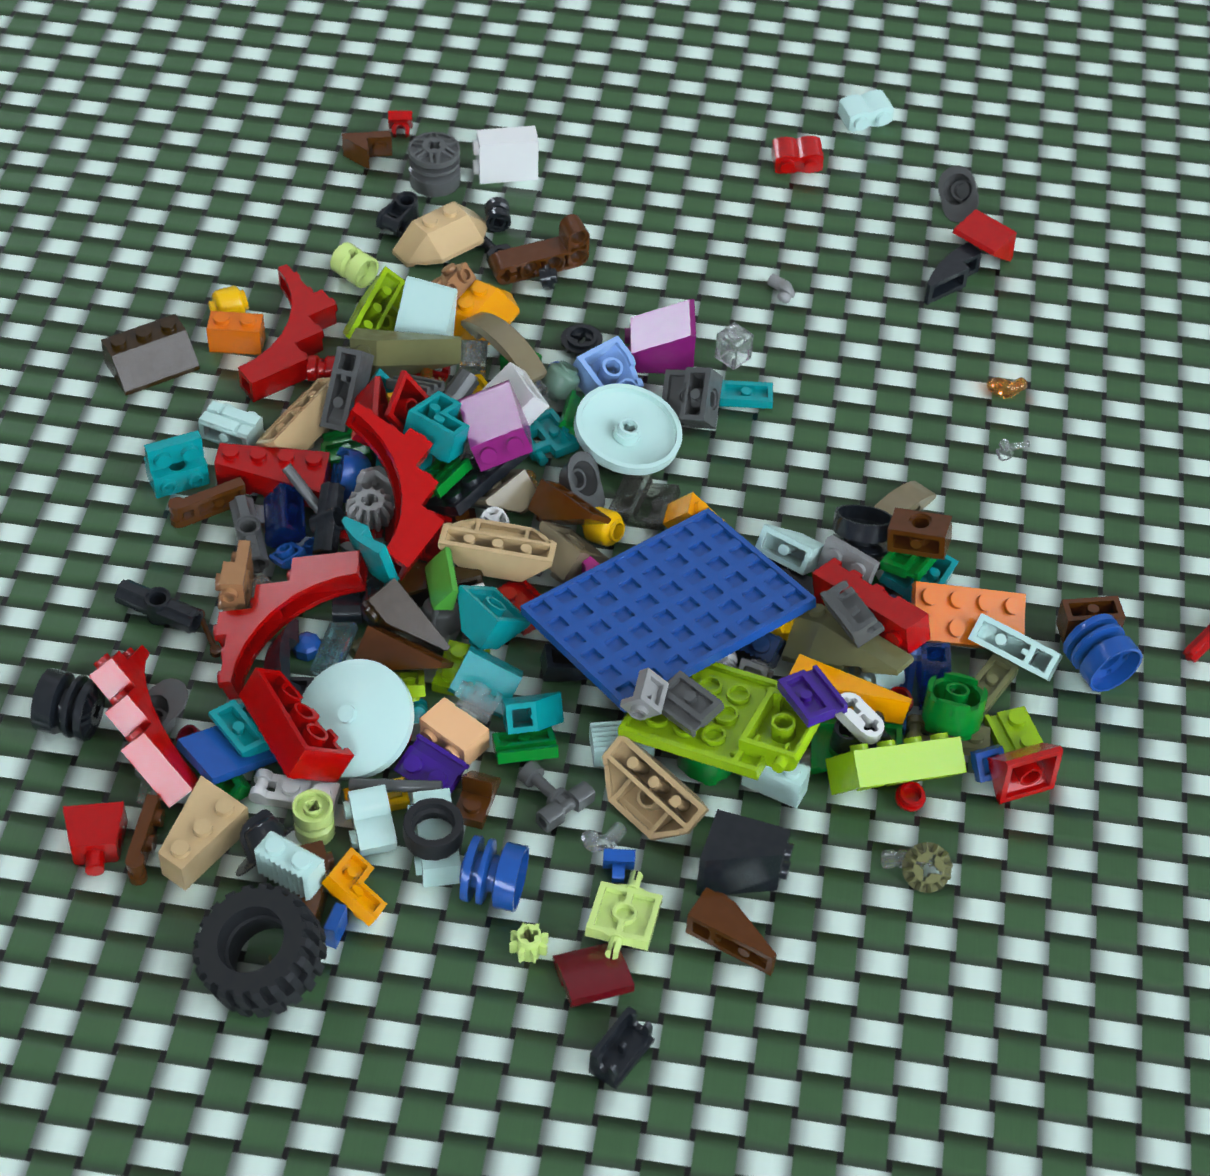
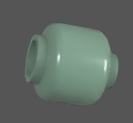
M562 360L559 363L554 362L550 364L546 370V376L541 379V386L545 390L544 395L554 402H558L559 399L567 400L572 389L576 390L580 383L577 368Z

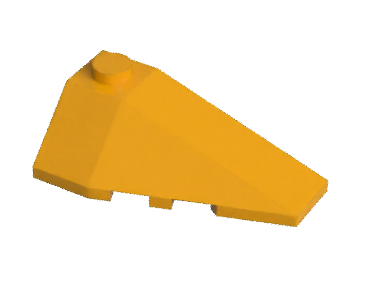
M799 654L789 675L804 669L806 672L810 671L814 665H817L840 694L845 692L857 694L874 711L883 713L884 722L904 723L912 701L911 698Z

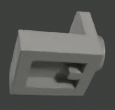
M649 667L639 671L633 696L622 699L620 707L628 712L632 718L640 721L660 715L669 683Z

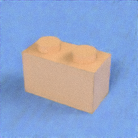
M445 697L419 718L420 734L463 760L468 765L489 748V728Z

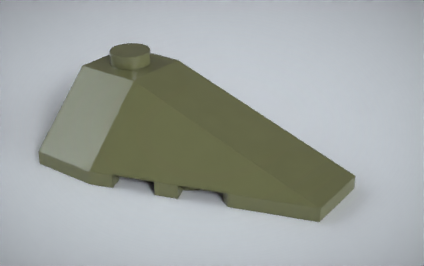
M356 328L350 337V349L375 355L369 381L379 368L393 379V376H399L402 370H406L409 374L414 375L461 364L462 337Z
M816 604V607L795 618L782 653V660L793 664L796 662L799 654H802L821 663L833 665L834 668L843 671L844 667L852 666L860 667L863 673L898 675L914 662V656L879 635L857 648L823 604Z

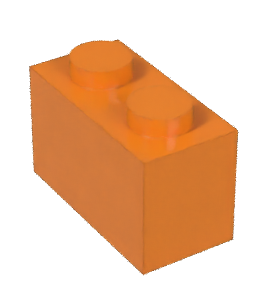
M224 311L210 312L206 328L209 352L248 355L262 354L266 338L263 314Z

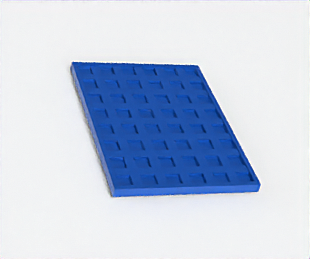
M707 508L526 602L520 608L521 615L625 713L626 711L620 707V702L622 699L633 696L640 670L649 667L667 682L680 670L690 677L816 607V597Z

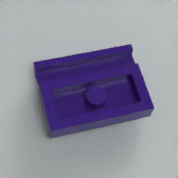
M814 665L810 671L806 672L804 669L777 680V689L807 728L834 718L836 713H847L848 703L817 665Z
M418 733L416 735L417 739L413 745L410 744L394 768V771L407 780L443 781V789L450 788V793L452 794L462 779V774L470 766Z

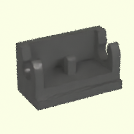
M842 581L829 590L820 593L827 610L857 648L885 631L881 622L878 621L861 600L853 587H849L847 581Z

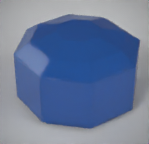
M300 633L299 643L292 651L299 660H313L318 658L322 650L321 640L315 633Z

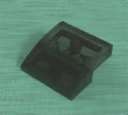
M625 474L609 509L619 513L624 523L645 529L664 531L663 521L667 506L679 498L680 488L678 484L653 483L651 475Z

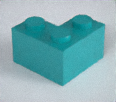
M437 391L408 410L403 434L410 427L416 432L423 434L433 443L429 454L433 455L437 460L448 464L463 453L470 426L458 419L462 403Z

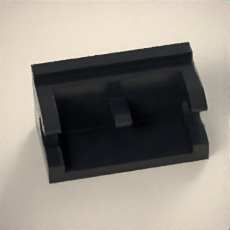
M630 1006L626 1008L592 1050L589 1058V1073L617 1090L654 1043L651 1022L647 1020L644 1025H641L636 1019L638 1017L636 1010Z

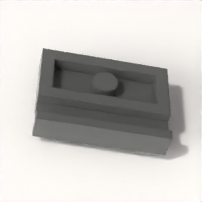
M680 670L668 681L669 686L661 714L694 738L696 731L700 727L704 728L725 707L719 698Z

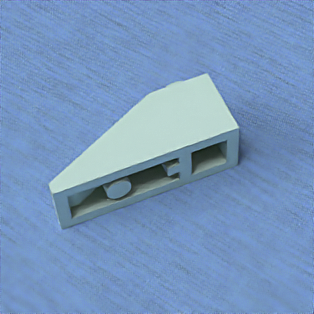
M983 613L980 614L968 637L974 643L1049 682L1063 657L1062 654Z

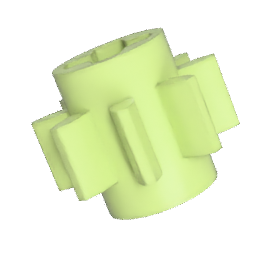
M522 922L518 931L511 930L510 940L512 942L509 943V952L517 953L519 963L525 961L535 964L540 955H547L548 946L546 944L548 943L549 934L547 932L541 933L538 923L534 925Z

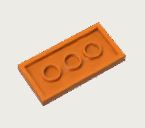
M920 581L912 583L911 604L929 614L930 640L927 641L928 643L986 649L968 639L981 613L1025 635L1026 594Z

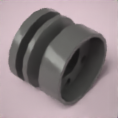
M433 131L415 136L410 141L408 147L410 163L409 182L411 187L417 193L427 197H442L453 193L459 187L461 181L459 142L453 136L444 132Z

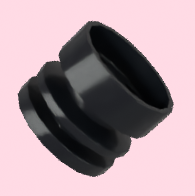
M841 505L836 508L832 529L836 534L833 535L880 562L888 553L886 541L892 515L884 510L866 505Z
M49 668L42 674L33 695L30 717L32 727L35 730L54 735L62 731V734L67 738L75 737L79 741H89L100 724L106 696L91 678L89 679L85 675L75 678L71 672Z

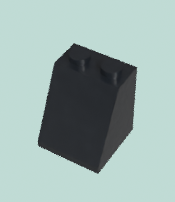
M717 809L699 861L696 895L701 896L706 887L725 895L777 891L780 880H787L791 866L790 859L794 849V844L789 842L791 830Z

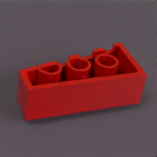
M219 443L214 462L217 485L241 477L245 483L246 494L248 495L258 493L263 495L266 500L273 502L279 499L290 502L291 507L301 509L302 506L311 508L283 473L282 469L291 463L319 499L321 484L330 481L331 477L330 452Z
M833 558L812 572L816 604H823L825 606L820 593L829 590L842 581H847L849 587H853L857 595L884 626L885 631L880 633L879 636L909 654L930 640L928 613L900 596L893 598L887 593L885 587L878 583L874 585L862 579L863 574L854 569L848 571L843 568L842 562L838 559Z
M256 667L239 696L257 725L259 732L270 747V751L280 764L283 773L287 778L337 783L354 757V754L349 748L342 750L336 743L339 737L332 729L326 731L318 722L320 715L313 708L311 709L309 706L301 703L303 696L281 671Z

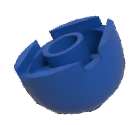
M340 447L336 456H340L341 460L338 464L333 463L330 482L340 483L345 488L343 503H347L351 492L355 490L358 474L362 469L372 467L369 458L362 452Z

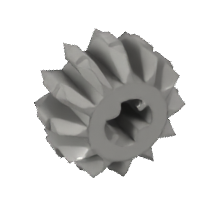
M373 485L370 489L360 487L358 492H351L345 505L348 518L365 524L369 529H375L377 532L380 531L381 526L388 527L390 520L394 516L391 495L386 494L384 488L375 490Z

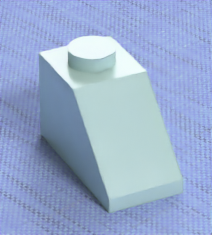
M764 524L755 545L768 558L801 575L813 572L817 568L818 559L824 544L803 533L769 524Z

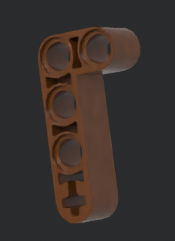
M570 214L561 220L558 237L497 251L489 257L488 266L497 282L502 285L539 277V268L545 267V264H550L551 268H555L557 272L576 268L585 264L589 258L590 235L580 217Z

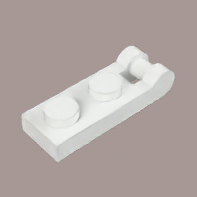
M260 768L256 770L254 777L256 784L251 787L248 798L256 804L292 809V803L297 795L306 790L318 789L330 795L335 813L341 786L340 783L291 779L287 778L286 775L275 774L268 769ZM267 787L275 788V792L268 791Z

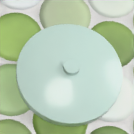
M608 384L592 390L581 400L574 418L575 436L584 452L589 453L599 465L621 474L648 475L664 469L674 460L682 442L681 423L672 407L657 394L635 385Z
M350 659L336 663L322 671L309 684L303 694L301 703L309 706L311 709L313 708L320 715L318 722L326 731L328 729L334 731L339 737L336 743L342 750L349 748L354 754V757L339 779H365L384 771L397 760L409 742L414 725V704L411 694L403 680L395 672L379 662L367 659Z

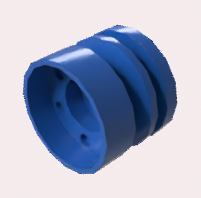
M1107 613L1090 617L1076 626L1067 636L1062 649L1073 666L1079 669V673L1089 687L1096 692L1108 691L1125 682L1137 671L1143 658L1140 649L1130 637L1125 636V631L1113 615Z
M474 835L464 855L460 869V900L469 903L475 893V903L482 905L488 893L491 892L493 908L515 912L526 879L529 847L507 842L501 855L497 854L496 839L490 838L484 850V837Z

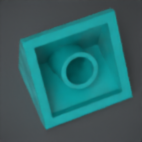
M471 644L448 691L501 718L503 715L501 699L513 697L522 680L524 671Z

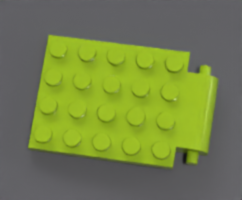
M715 662L690 676V678L719 698L725 708L704 728L700 727L696 731L694 738L662 714L640 721L632 718L627 713L618 727V736L628 737L631 741L758 780L766 766L772 767L777 773L793 771L821 723L807 728L777 689V680Z

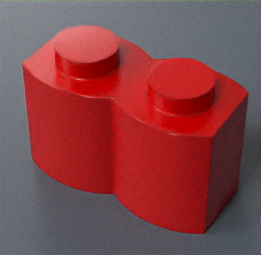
M803 136L797 139L779 137L772 140L771 155L775 173L792 174L798 171L816 173L823 170L824 155L819 137Z

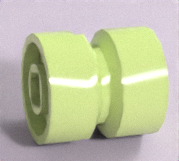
M346 242L338 246L330 260V268L358 288H365L375 279L379 270V263L375 258L362 252L361 249L352 243Z
M318 789L301 792L292 803L295 836L302 845L323 840V844L327 845L335 835L333 801L330 795Z

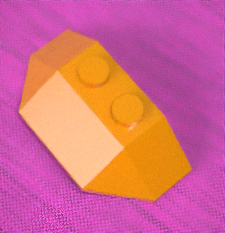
M476 279L459 297L456 304L454 336L462 337V355H464V352L480 349L490 345V343L483 337L476 340L461 326V321L480 312H488L510 324L520 313V309L510 292Z

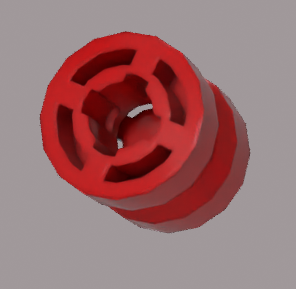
M309 355L307 363L308 381L331 377L335 356H327L323 359L318 355Z

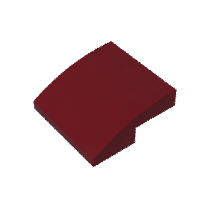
M608 943L553 956V962L561 986L565 988L571 1007L634 992L635 984L621 951H619L617 959H612L613 951L610 959L605 956Z

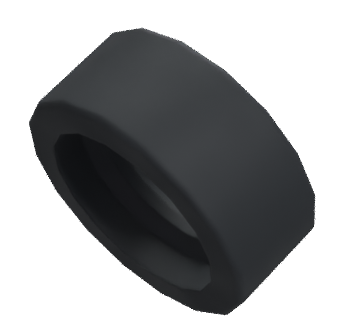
M427 798L410 806L404 815L403 838L407 849L414 856L424 860L437 861L448 858L457 852L461 846L464 834L463 817L460 810L453 803L442 798ZM437 818L447 821L452 826V832L442 839L426 840L415 833V827L423 820Z

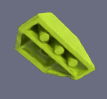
M385 266L360 299L343 330L344 335L350 339L356 328L394 331L405 280Z

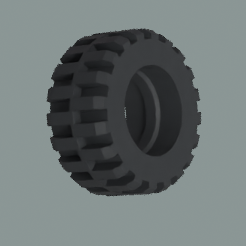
M260 883L258 888L251 884L241 887V892L236 893L233 890L225 895L226 899L220 904L216 902L210 908L212 910L211 914L208 917L204 916L199 924L202 928L201 932H196L193 944L198 949H194L192 952L193 962L197 965L195 971L199 979L204 983V986L232 1012L237 1011L240 1015L251 1017L255 1013L258 1018L269 1017L270 1011L280 1014L288 1010L287 1005L294 1003L296 1006L303 1000L301 997L306 990L311 992L315 987L314 979L316 975H322L324 965L321 959L327 957V947L324 944L326 940L324 930L306 904L295 893H291L285 887L279 885L274 888L270 883ZM276 928L284 930L282 946L270 963L256 971L237 972L239 953L251 937L267 929Z

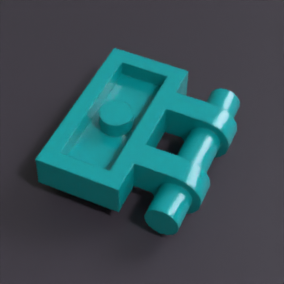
M553 408L545 410L530 425L533 452L529 453V457L533 461H537L540 466L548 462L546 453L551 452L556 459L579 450L577 438L569 433V429L564 426L562 429L558 427L561 418ZM539 437L541 441L536 443L533 438Z

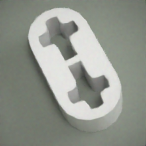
M852 692L840 694L848 703V707L852 706L854 710L848 708L845 714L842 712L836 713L837 719L860 742L868 744L877 743L884 731L883 720L857 694ZM864 727H873L875 730L873 731L872 729L866 731Z

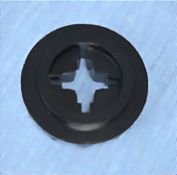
M586 324L572 325L566 328L561 335V346L565 347L567 353L574 352L576 357L603 342L601 332L597 328ZM585 337L583 344L578 343Z

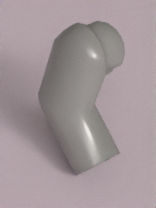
M774 273L769 277L767 284L780 291L777 298L785 304L789 303L791 298L795 296L792 284Z

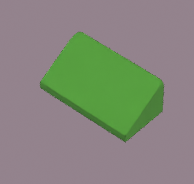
M445 547L425 566L432 610H453L457 599L458 586L452 553L449 547Z

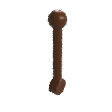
M203 610L201 626L211 646L210 655L217 658L221 656V647L216 645L205 621V611Z

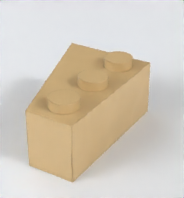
M200 776L158 852L162 875L186 891L240 839L242 826L249 819L248 807L203 776Z

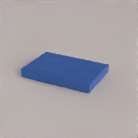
M217 726L182 737L177 740L176 748L198 773L214 785L277 762V759L270 750L251 757H241Z

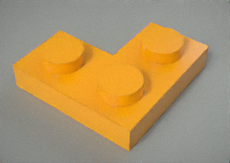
M351 847L321 884L328 889L333 897L338 898L344 905H347L355 917L370 926L384 910L387 903L364 883L375 867Z

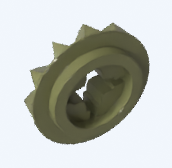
M922 842L911 847L905 854L902 862V873L908 885L913 889L923 893H932L943 889L944 885L951 879L953 864L949 853L941 846L931 842ZM929 859H932V866L939 873H928L924 877V870L916 862L927 863Z

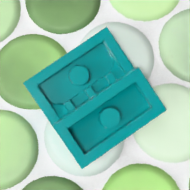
M344 516L341 520L354 551L360 550L368 567V572L383 583L393 578H396L398 581L399 577L386 545L373 539L367 525Z
M233 699L208 712V716L241 757H251L270 750L243 702L238 704Z

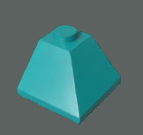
M460 585L458 587L461 631L469 638V643L479 649H499L530 626L531 623L521 615V611L495 587Z

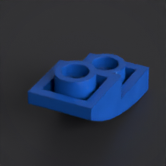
M314 537L306 540L301 547L292 541L282 544L268 557L270 561L281 568L291 569L292 558L312 556Z

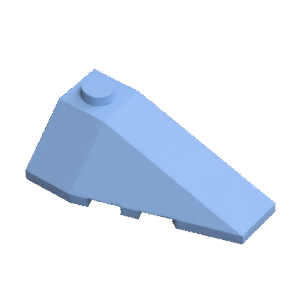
M619 336L577 356L573 363V366L578 370L577 374L580 378L578 386L585 395L598 387L608 384H630L642 388L644 386L642 379L637 375L634 356Z

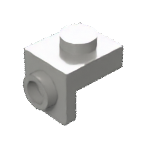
M379 465L362 469L356 478L354 492H358L360 487L370 489L372 485L375 490L384 488L385 493L391 495L393 506H395L393 490L385 469Z

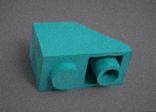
M561 692L501 699L503 724L508 735L540 731L564 722Z

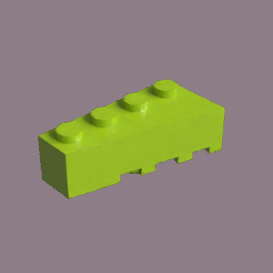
M946 732L930 735L929 741H922L921 736L903 739L904 744L899 745L895 744V740L877 742V748L869 749L868 743L850 746V752L825 759L831 795L842 794L852 790H868L885 786V784L886 786H894L911 781L919 782L967 773L961 737L948 738V733Z

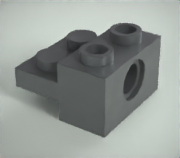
M686 367V370H666L662 399L675 411L681 425H687L690 428L716 429L723 377L712 368Z

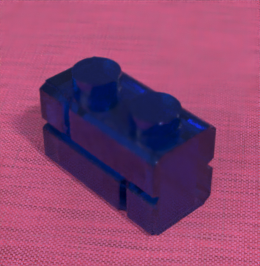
M279 483L273 489V492H270L264 498L265 543L267 546L277 549L280 545L290 541L295 544L300 543L306 537L304 498L291 485Z

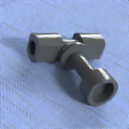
M530 761L522 767L518 774V779L528 788L535 786L548 798L546 806L536 812V822L545 832L549 833L565 821V814L571 810L580 812L595 801V791L587 782L582 781L568 791L563 787L556 789L543 777L544 769L536 761Z

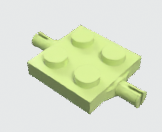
M636 870L631 871L627 884L600 882L586 925L585 936L609 942L605 951V956L610 959L612 951V959L618 958L621 945L648 951L662 905L663 895L647 892L640 888L643 874L640 871L637 873L636 880Z

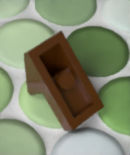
M391 130L342 133L343 156L369 169V157L392 156Z
M473 770L463 775L462 792L456 807L461 812L464 825L483 829L501 783L500 777Z

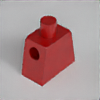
M124 801L63 806L74 864L85 865V873L90 876L103 874L105 863L117 862L121 857L128 824Z

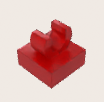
M412 110L388 111V125L393 137H396V131L399 128H403L405 136L409 137L410 128H413Z

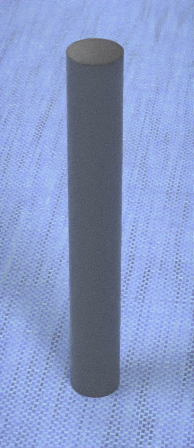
M290 463L282 469L283 473L316 514L319 499Z
M349 779V791L384 784L387 792H418L443 789V781Z

